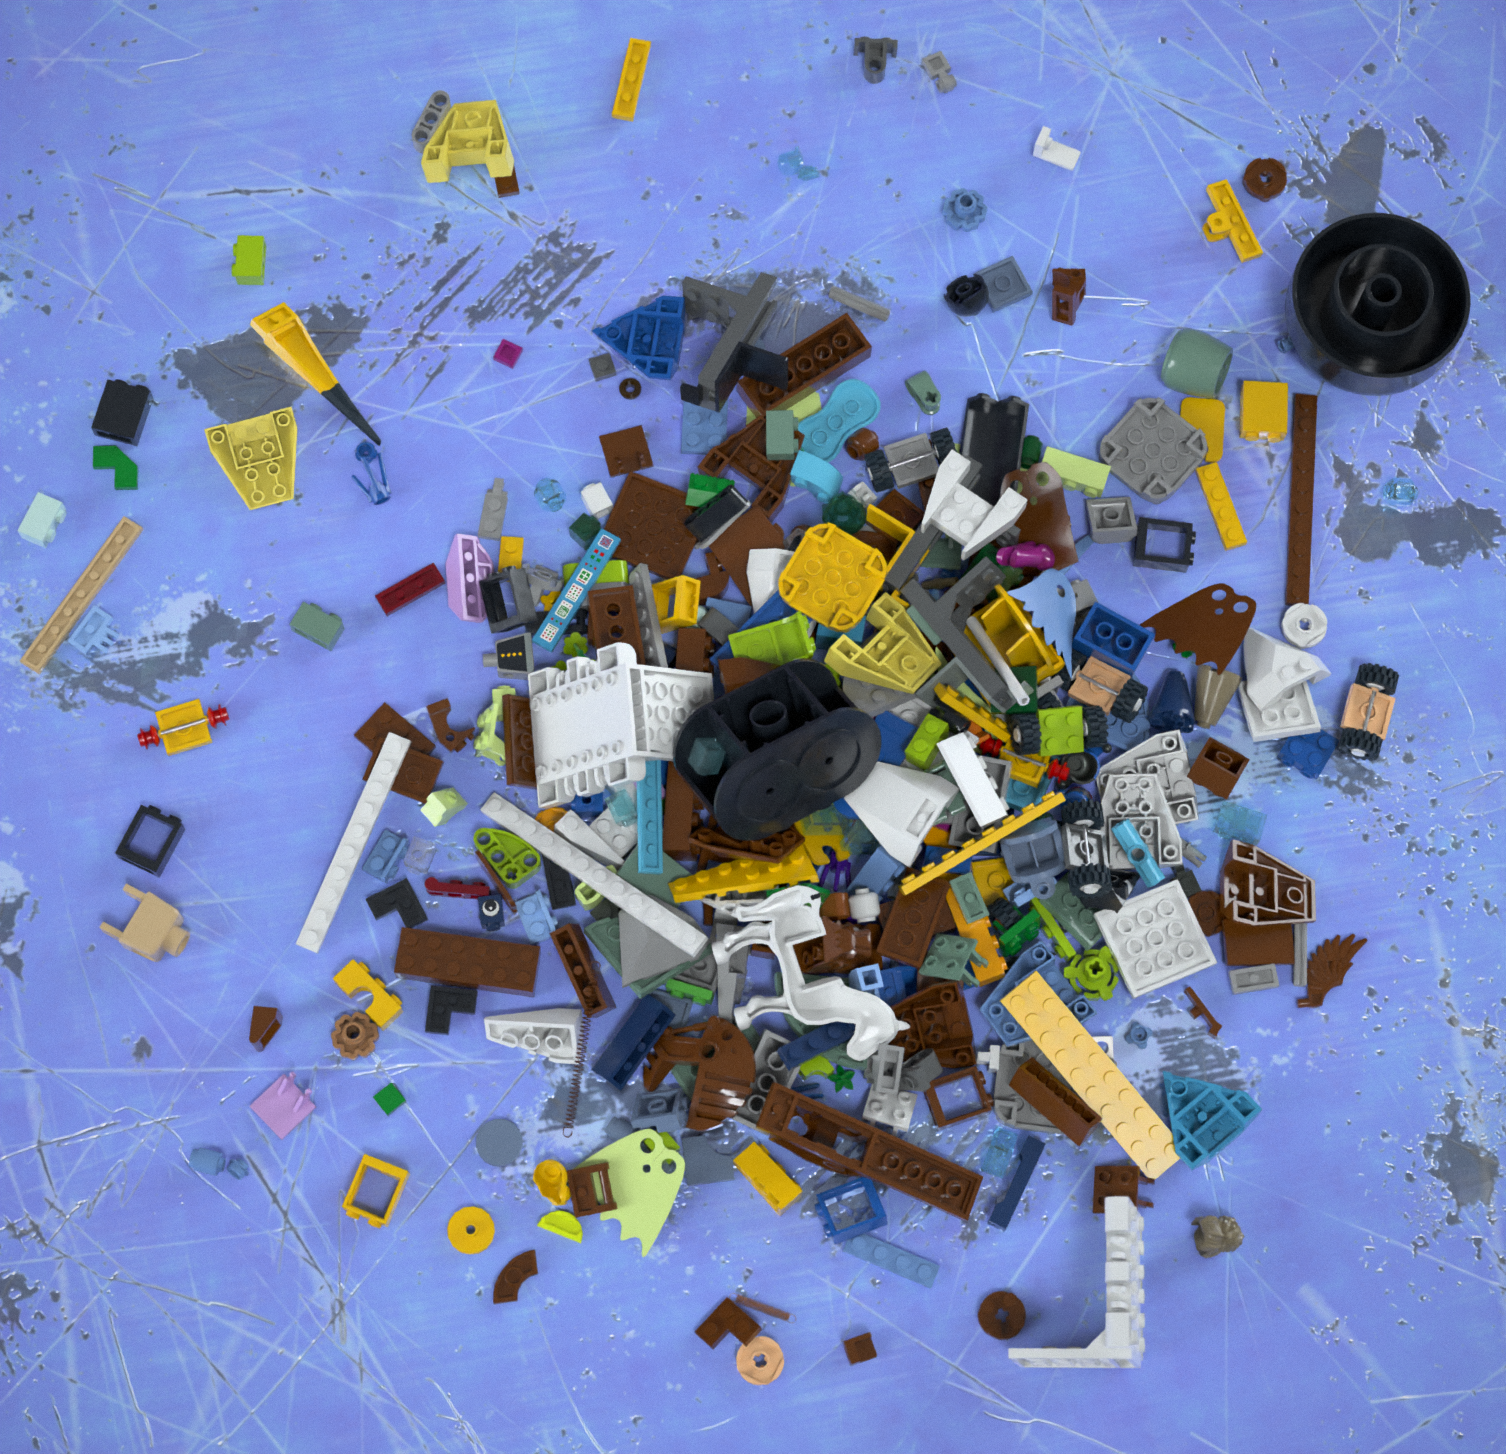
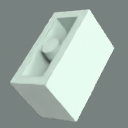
M38 492L17 531L21 538L46 548L49 543L53 542L57 526L64 521L66 508L62 502Z

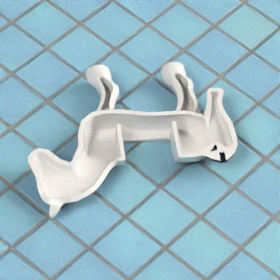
M802 885L789 886L774 893L755 906L737 907L736 915L739 921L753 922L738 932L726 933L722 941L711 943L717 965L729 962L731 955L746 945L763 943L769 945L779 959L784 986L783 995H755L750 998L746 1006L734 1009L735 1019L741 1031L749 1028L753 1019L765 1012L787 1013L806 1025H823L836 1021L856 1024L855 1033L847 1045V1054L851 1058L861 1061L879 1049V1044L887 1045L892 1041L899 1030L910 1028L908 1023L897 1020L892 1009L879 997L845 986L840 977H828L805 984L793 945L826 935L825 927L819 916L821 897L818 891ZM757 920H766V921H772V922H769V923L765 924V923L759 922V921H757Z

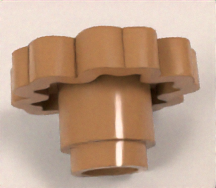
M355 1012L350 1017L345 1014L335 1022L337 1030L331 1033L332 1045L335 1049L340 1050L343 1058L355 1061L359 1055L367 1058L370 1053L376 1050L374 1042L378 1041L380 1037L378 1027L375 1023H370L368 1015ZM353 1034H359L357 1038L351 1039Z

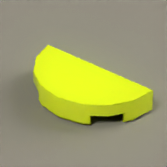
M560 1210L551 1212L543 1216L537 1224V1227L581 1244L583 1233L581 1225L577 1218L569 1212Z

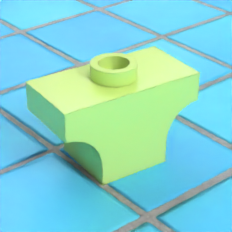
M452 787L432 792L426 798L427 803L422 807L421 812L436 827L446 824L456 813L463 810L468 803Z

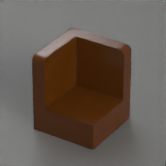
M871 1332L843 1341L842 1344L850 1367L877 1357L871 1339Z

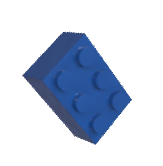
M1095 601L1074 637L1072 648L1089 658L1092 656L1132 678L1155 634Z

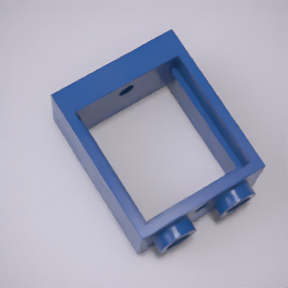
M861 1177L816 1194L817 1203L814 1204L815 1210L819 1218L823 1216L826 1223L823 1225L824 1232L827 1238H832L834 1245L888 1225L887 1215L871 1179ZM864 1192L874 1217L836 1231L827 1206Z

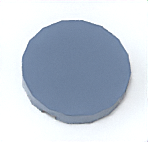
M494 1119L480 1128L476 1136V1148L479 1156L487 1164L494 1167L505 1166L513 1163L519 1157L523 1148V1138L520 1130L512 1122L505 1119Z

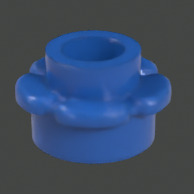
M363 442L356 448L355 456L358 461H362L361 456H364L367 463H371L377 457L375 446L369 442Z

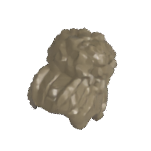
M1212 1215L1199 1216L1191 1223V1225L1199 1226L1194 1231V1239L1197 1251L1204 1258L1214 1257L1221 1252H1234L1239 1245H1242L1244 1235L1235 1218L1224 1215L1219 1218Z

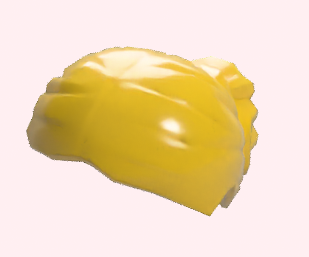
M553 1159L542 1161L536 1166L533 1180L542 1196L548 1198L552 1205H566L571 1197L570 1189L566 1186V1168L561 1162Z

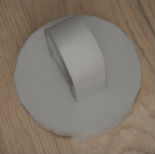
M526 563L522 565V568L526 569L529 584L532 585L530 590L534 606L537 607L544 591H560L565 579L560 578L559 580V574L549 568L536 565L535 569L529 568L530 564Z

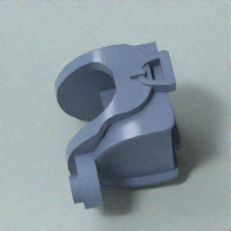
M1050 816L1027 823L999 840L1001 856L1005 859L1012 881L1022 884L1030 883L1032 893L1038 899H1048L1054 894L1055 883L1053 877L1065 870L1060 823L1058 824L1056 819L1052 820ZM1041 886L1048 887L1046 891H1041L1039 888Z

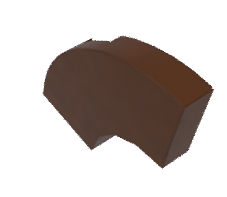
M530 1250L516 1256L503 1268L494 1287V1305L518 1301V1292L522 1284L529 1277L538 1274L535 1250Z

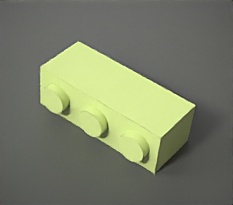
M1048 446L1042 462H1047L1058 472L1064 489L1069 491L1077 490L1091 498H1101L1111 466ZM1046 472L1038 473L1037 478H1040L1044 483H1048V474Z

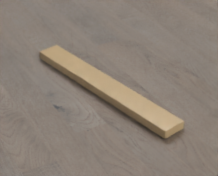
M123 516L20 659L21 664L37 674H41L142 533L143 528Z

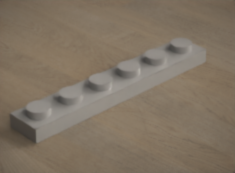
M639 563L630 573L629 583L633 585L646 666L668 668L648 565Z

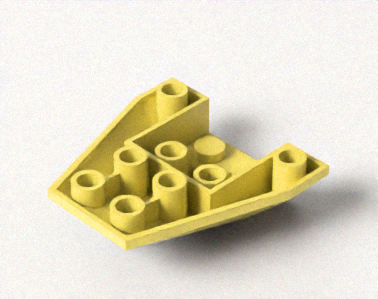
M292 407L272 411L270 414L228 425L222 424L204 429L210 452L249 510L294 499L297 425Z

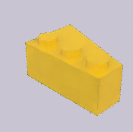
M754 1141L733 1160V1164L774 1211L781 1216L801 1198L802 1189L794 1179L791 1180L785 1174L786 1171L779 1162H774L769 1157L770 1153L762 1144L758 1146Z

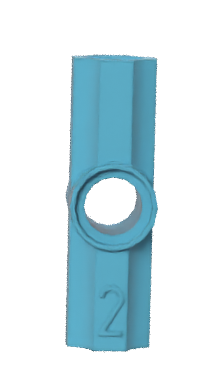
M1129 818L1122 820L1111 828L1126 852L1128 860L1134 865L1147 887L1154 886L1165 878V875L1149 852L1148 845L1143 842ZM1140 848L1145 854L1137 858L1132 854V850Z

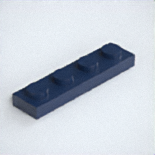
M839 1021L828 1023L780 1047L777 1053L787 1069L791 1071L850 1041L855 1033L856 1024Z

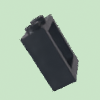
M1139 517L1137 535L1135 537L1133 566L1186 573L1188 567L1192 566L1194 561V552H1190L1191 545L1195 544L1196 531H1192L1193 523ZM1147 529L1185 533L1183 559L1145 555Z
M508 566L502 568V573H489L486 579L479 581L491 634L509 632L538 621L525 568L516 569L515 566ZM510 581L517 615L509 618L500 586L501 583Z
M141 805L115 854L120 860L160 878L185 828L181 823L182 820L170 814L167 817L160 814L161 810L152 805H149L148 808ZM145 816L173 828L155 862L128 849Z

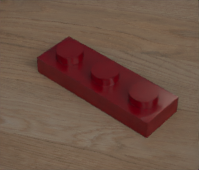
M433 562L375 595V598L388 617L444 585L445 580Z

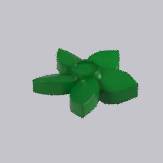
M839 1065L837 1075H830L827 1079L836 1083V1093L841 1091L843 1086L848 1090H853L851 1079L854 1077L855 1072L847 1071L845 1073L844 1069Z

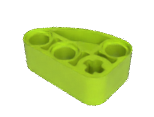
M480 828L475 832L473 838L476 849L480 850L495 874L507 888H518L540 871V856L525 840L498 829ZM483 836L491 839L486 845L478 843L479 839ZM496 854L504 856V860L500 863L492 861V858ZM528 858L537 860V863L532 867L524 864ZM512 872L514 875L516 873V879H509L508 874Z

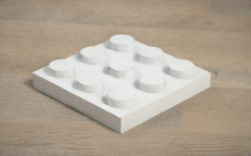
M1241 681L1237 690L1253 742L1320 732L1321 725L1307 681L1284 691L1277 703L1261 711L1247 695V681Z

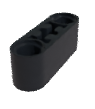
M732 484L728 485L692 513L684 522V526L699 541H703L738 514L748 501Z

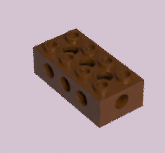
M633 585L587 591V604L596 659H598L597 649L619 642L631 645L636 653L637 664L646 665ZM615 611L618 613V615L611 616L608 614V612ZM620 633L622 636L615 638L611 634Z

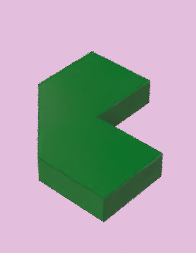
M116 445L93 446L94 470L115 469V490H138L139 469L133 461Z

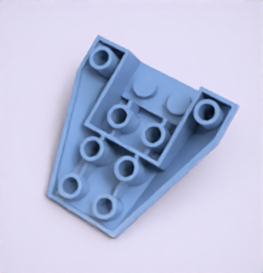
M1042 940L1021 954L980 1008V1012L1007 1047L1032 1039L1000 1000L1035 970L1081 1025L1097 1014V1011L1084 994L1079 996L1066 978H1064L1055 965L1054 955Z

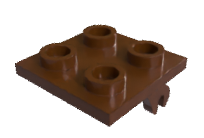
M642 425L599 436L611 478L628 474L630 471L635 472L654 467Z
M1095 1166L1093 1213L1105 1214L1106 1197H1129L1134 1206L1137 1207V1210L1138 1207L1154 1208L1153 1202L1138 1199V1184L1155 1185V1179L1140 1176V1166Z

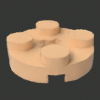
M765 1336L755 1337L747 1347L743 1344L740 1346L736 1357L737 1370L741 1377L750 1384L758 1386L768 1385L776 1380L783 1370V1352L780 1346L771 1338ZM761 1354L764 1355V1360L767 1364L756 1367V1362L753 1358L755 1356L759 1357Z

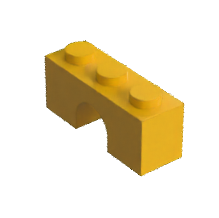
M352 959L333 977V980L350 999L361 991L372 993L374 996L373 1002L365 1012L384 1031L403 1013L400 1007L403 1003L396 995L392 994L389 996L384 991L386 988L384 983L379 978L373 979L368 974L370 970L363 962L357 963Z

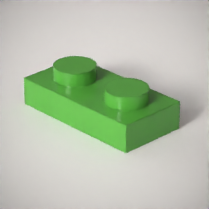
M674 979L668 980L665 986L667 992L673 998L682 1000L683 997L692 999V1003L700 1006H705V1004L712 1005L714 999L713 991Z

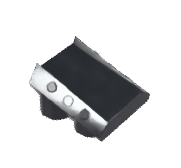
M1110 869L1112 890L1108 891L1106 895L1103 894L1102 897L1095 896L1093 899L1091 897L1083 899L1082 896L1080 901L1086 909L1091 907L1114 910L1117 914L1139 880L1140 874L1138 872Z

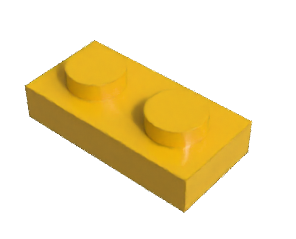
M501 536L498 572L502 573V568L508 566H515L516 569L522 568L524 538Z

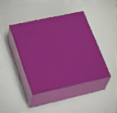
M503 339L493 356V360L513 369L523 352V348Z

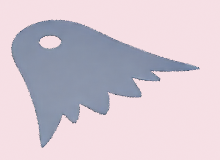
M1048 569L1029 584L1007 593L1020 601L1026 602L1023 607L1025 611H1033L1032 626L1036 628L1044 626V637L1047 646L1055 640L1057 654L1060 656L1062 651L1068 673L1072 679L1071 654L1076 616V599L1073 588L1065 575L1056 569ZM1057 585L1063 587L1065 591L1064 597L1059 596Z

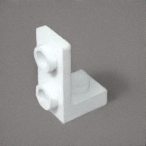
M1043 126L1035 143L1033 156L1073 171L1081 152L1053 141V138L1050 137L1051 129Z

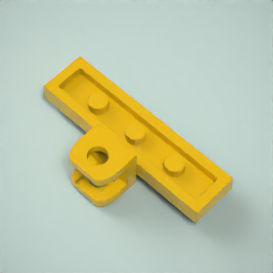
M1225 179L1208 185L1206 191L1217 212L1210 214L1206 220L1207 222L1202 227L1209 242H1217L1229 236L1242 263L1261 257L1263 251L1228 180Z

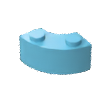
M800 450L790 473L791 482L795 486L807 489L818 501L823 503L836 502L844 480L841 473L835 467L814 455Z

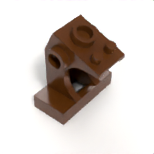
M1059 267L1052 270V285H1054L1052 290V320L1073 326L1076 321V312L1086 295L1085 269H1063Z
M448 698L426 706L438 741L449 753H452L454 750L458 753L467 745L465 742L467 738L470 741L475 738L473 735L475 727L461 732L454 731L449 727L446 720L451 711ZM452 735L454 740L447 741L446 737Z

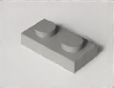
M1275 964L1228 972L1232 995L1279 987Z

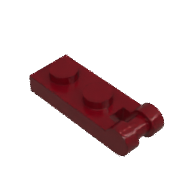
M429 877L425 880L426 891L431 896L478 900V897L491 895L490 886H486L482 882H473L472 885H467L459 880H450L449 883L438 882L434 877Z

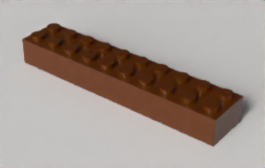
M679 628L676 669L711 673L713 679L714 665H711L709 659L716 653V644L712 642V636H709L706 629ZM669 761L662 841L663 852L674 861L697 862V855H701L702 848L691 843L689 836L703 826V819H700L701 810H704L705 807L678 775L674 762Z

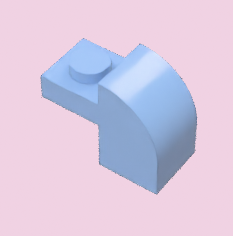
M874 964L852 970L849 974V987L880 998L878 988L884 987L879 965Z

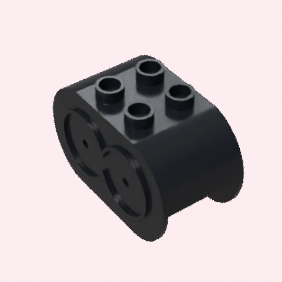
M803 658L785 663L693 712L683 723L676 736L673 747V762L678 775L724 832L739 840L752 841L784 831L799 820L818 810L830 807L835 801L856 790L874 769L880 755L882 739L875 720L868 713L855 706L839 688L831 671L817 660Z

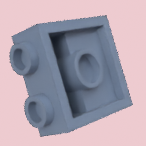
M682 1087L637 1094L631 1117L632 1127L648 1128L656 1125L658 1133H672L681 1130L682 1124L687 1123L686 1110H690L689 1097L684 1095Z

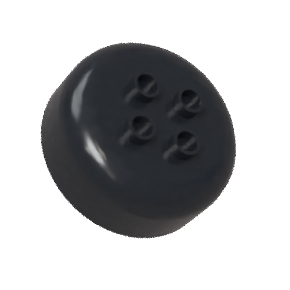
M1364 213L1350 216L1323 229L1311 240L1301 254L1286 292L1285 318L1287 330L1300 358L1316 375L1331 385L1348 392L1367 396L1401 393L1420 385L1432 377L1449 359L1465 330L1469 318L1471 305L1469 282L1462 263L1452 248L1438 234L1423 224L1403 216L1388 213Z

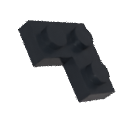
M407 878L365 899L376 921L395 911H398L406 928H413L428 920Z
M431 986L425 1033L449 1035L452 1013L475 1015L478 991Z

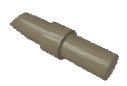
M958 577L935 578L922 582L921 586L924 590H938L954 586L959 579Z

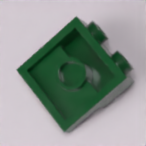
M989 542L980 550L960 578L962 579L987 556L1006 575L1001 586L1008 592L1012 585L1017 586L1023 579L1024 575L1021 573L1024 567L1013 568L1000 565L996 559L999 549ZM995 589L986 595V599L990 602L999 597Z

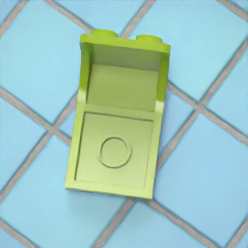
M801 611L796 612L790 617L727 636L734 658L743 657L783 665L796 659H812L813 653L816 650L813 637H808L807 631L810 627L807 616H802Z

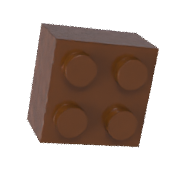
M1209 737L1189 771L1187 778L1191 779L1196 785L1209 789L1214 795L1227 800L1250 759Z

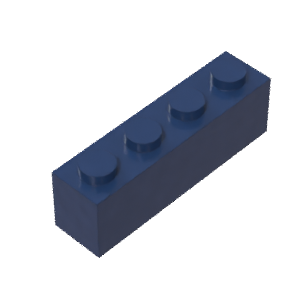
M646 995L591 1070L604 1081L621 1091L676 1014L650 995Z

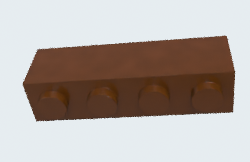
M568 923L549 933L582 1007H593V1009H587L593 1012L588 1015H591L592 1018H598L617 1008L597 963L593 962L596 960L580 925ZM595 971H598V972H599V974H593V975H590V974H589V973H597V972H595ZM596 976H598L599 978H596V979H595V980H597L598 982H597V983H593V984L597 985V987H591V988H594V989L597 990V991H595V992H592V993L596 994L595 996H590V997L595 998V1000H592V1001H591V1002H593V1003L587 1002V1001H585V999H592V998L586 997L585 995H594V994H591V993L586 992L587 990H589V991H594L593 989L587 988V986H595V985L589 984V983H587V982H596V981L591 980V979H588V978H589V977H596Z

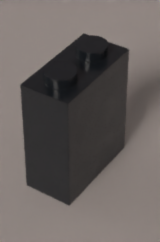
M107 379L91 426L94 435L138 446L154 399L151 391L143 385L132 386L123 380L115 379V381Z

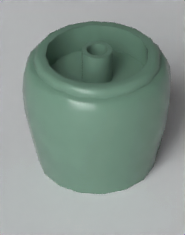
M1185 328L1179 330L1175 334L1164 359L1161 379L1164 381L1165 386L1173 391L1214 399L1219 394L1228 374L1233 357V348L1198 329Z

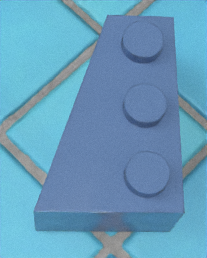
M881 845L876 849L845 893H848L850 897L856 895L855 890L869 888V892L878 894L880 903L883 900L881 895L887 893L894 885L893 881L904 872L906 865L890 856Z

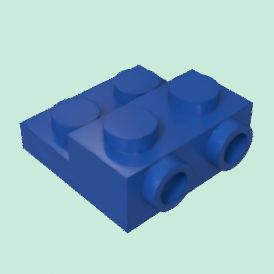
M1323 730L1317 733L1290 736L1277 757L1281 759L1280 761L1284 765L1299 769L1303 776L1317 780L1340 740Z

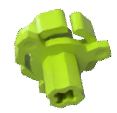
M1104 946L1100 951L1096 949L1085 950L1083 953L1084 959L1077 968L1075 966L1082 956L1075 955L1070 966L1064 968L1063 974L1064 978L1070 979L1069 984L1078 995L1081 994L1082 990L1077 986L1075 979H1078L1080 985L1085 989L1098 991L1095 994L1084 992V996L1088 1001H1097L1101 998L1105 1002L1113 997L1112 992L1119 981V978L1114 975L1118 973L1119 969L1114 959L1111 958L1112 954L1109 948ZM1092 969L1097 970L1096 975L1092 974ZM1111 970H1112V974H1113L1114 978H1113V980H1112V984H1111L1110 986H1107V984L1109 983L1110 978H1111Z

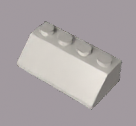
M962 732L937 743L979 826L984 829L1007 817L1006 810L1010 808L1004 797H998L995 791L998 789V785L993 776L988 778L984 770L988 767L983 757H977L973 749L977 746L971 735L966 736Z

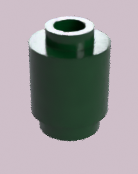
M1027 435L1025 437L1020 468L1029 470L1032 464L1038 463L1043 443L1039 441L1040 439L1037 436Z

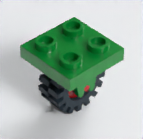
M999 897L987 907L990 914L988 918L992 921L993 928L1001 936L999 937V953L1003 957L1016 955L1022 949L1021 945L1027 940L1031 942L1039 935L1040 914L1035 909L1024 916L1014 905L1008 904V901L1002 897Z

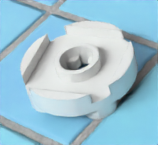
M1295 604L1286 611L1281 622L1283 635L1289 643L1299 649L1316 646L1326 634L1327 618L1324 612L1313 604ZM1300 621L1308 622L1310 624L1308 626L1309 630H1302L1300 628Z

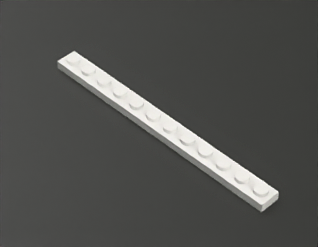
M495 792L480 809L491 820L510 833L525 840L535 850L693 958L707 942L708 938L706 935Z

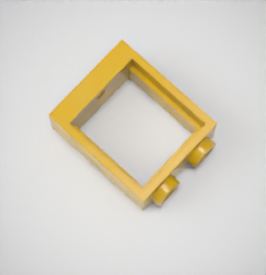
M681 575L652 584L661 634L697 624L701 581ZM676 594L674 615L667 618L669 596Z
M364 1154L342 1205V1208L347 1211L345 1215L359 1220L360 1217L368 1219L367 1224L381 1229L382 1225L388 1227L409 1179V1172ZM368 1168L399 1180L383 1218L352 1206Z

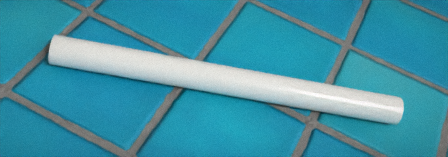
M974 616L969 617L966 624L1017 702L1021 706L1027 705L1030 701L1028 695L977 618Z

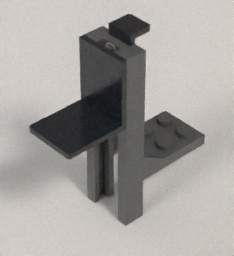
M761 272L747 296L686 276L684 278L682 288L683 297H685V313L724 325L726 331L700 372L697 387L686 383L681 384L682 401L720 413L741 376L784 390L787 389L788 358L754 346L777 308V301H767L777 284V277ZM729 306L736 312L734 318L729 316Z

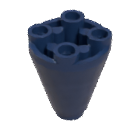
M1170 671L1167 673L1150 712L1149 722L1152 727L1159 730V734L1179 729L1181 733H1191L1193 731L1195 717L1185 674L1180 671Z

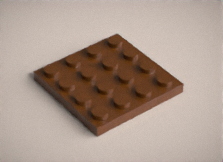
M630 471L604 530L621 539L611 558L627 561L628 565L637 567L639 563L647 564L649 573L666 580L683 575L694 545L698 540L684 526V522L700 507L685 505L686 492Z

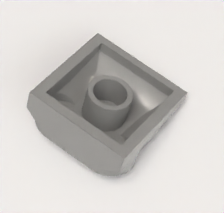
M1130 497L1086 500L1090 538L1092 541L1098 544L1129 542L1137 535V525Z

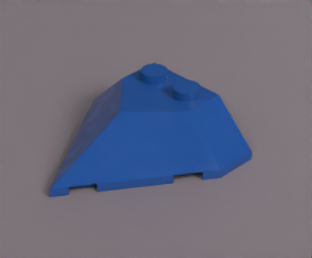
M663 295L655 299V302L645 307L642 305L612 320V323L602 328L597 327L591 330L648 378L671 380L679 367L684 339L685 297Z

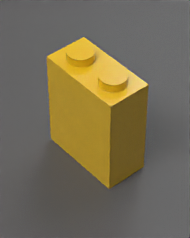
M1244 380L1240 388L1239 438H1245L1247 441L1263 439L1272 443L1284 441L1287 434L1288 383Z

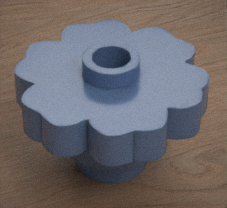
M964 188L952 191L951 198H946L944 201L943 215L947 217L946 223L954 230L962 228L963 231L970 232L971 230L978 229L979 223L985 221L987 206L983 204V196L975 190L968 192Z

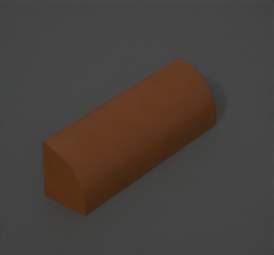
M1032 1057L1018 1067L1009 1083L1013 1090L1078 1146H1081L1090 1137L1103 1119Z

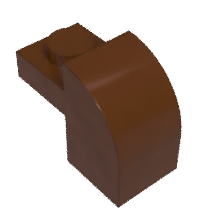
M713 552L705 554L709 575L694 578L701 581L699 606L706 605L708 597L720 600L724 597L729 587V574L727 571H723L722 564L718 558L716 559Z

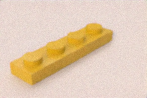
M630 38L612 111V118L633 122L651 49V41Z
M1215 462L1198 467L1195 473L1224 550L1228 551L1246 545L1247 539L1218 463Z
M939 682L935 686L934 691L941 701L1002 741L1006 742L1011 737L1006 729L1008 725L1001 718L997 717L994 719L987 709L982 706L980 708L976 707L973 700L967 696L961 697L959 692L951 685L946 687Z

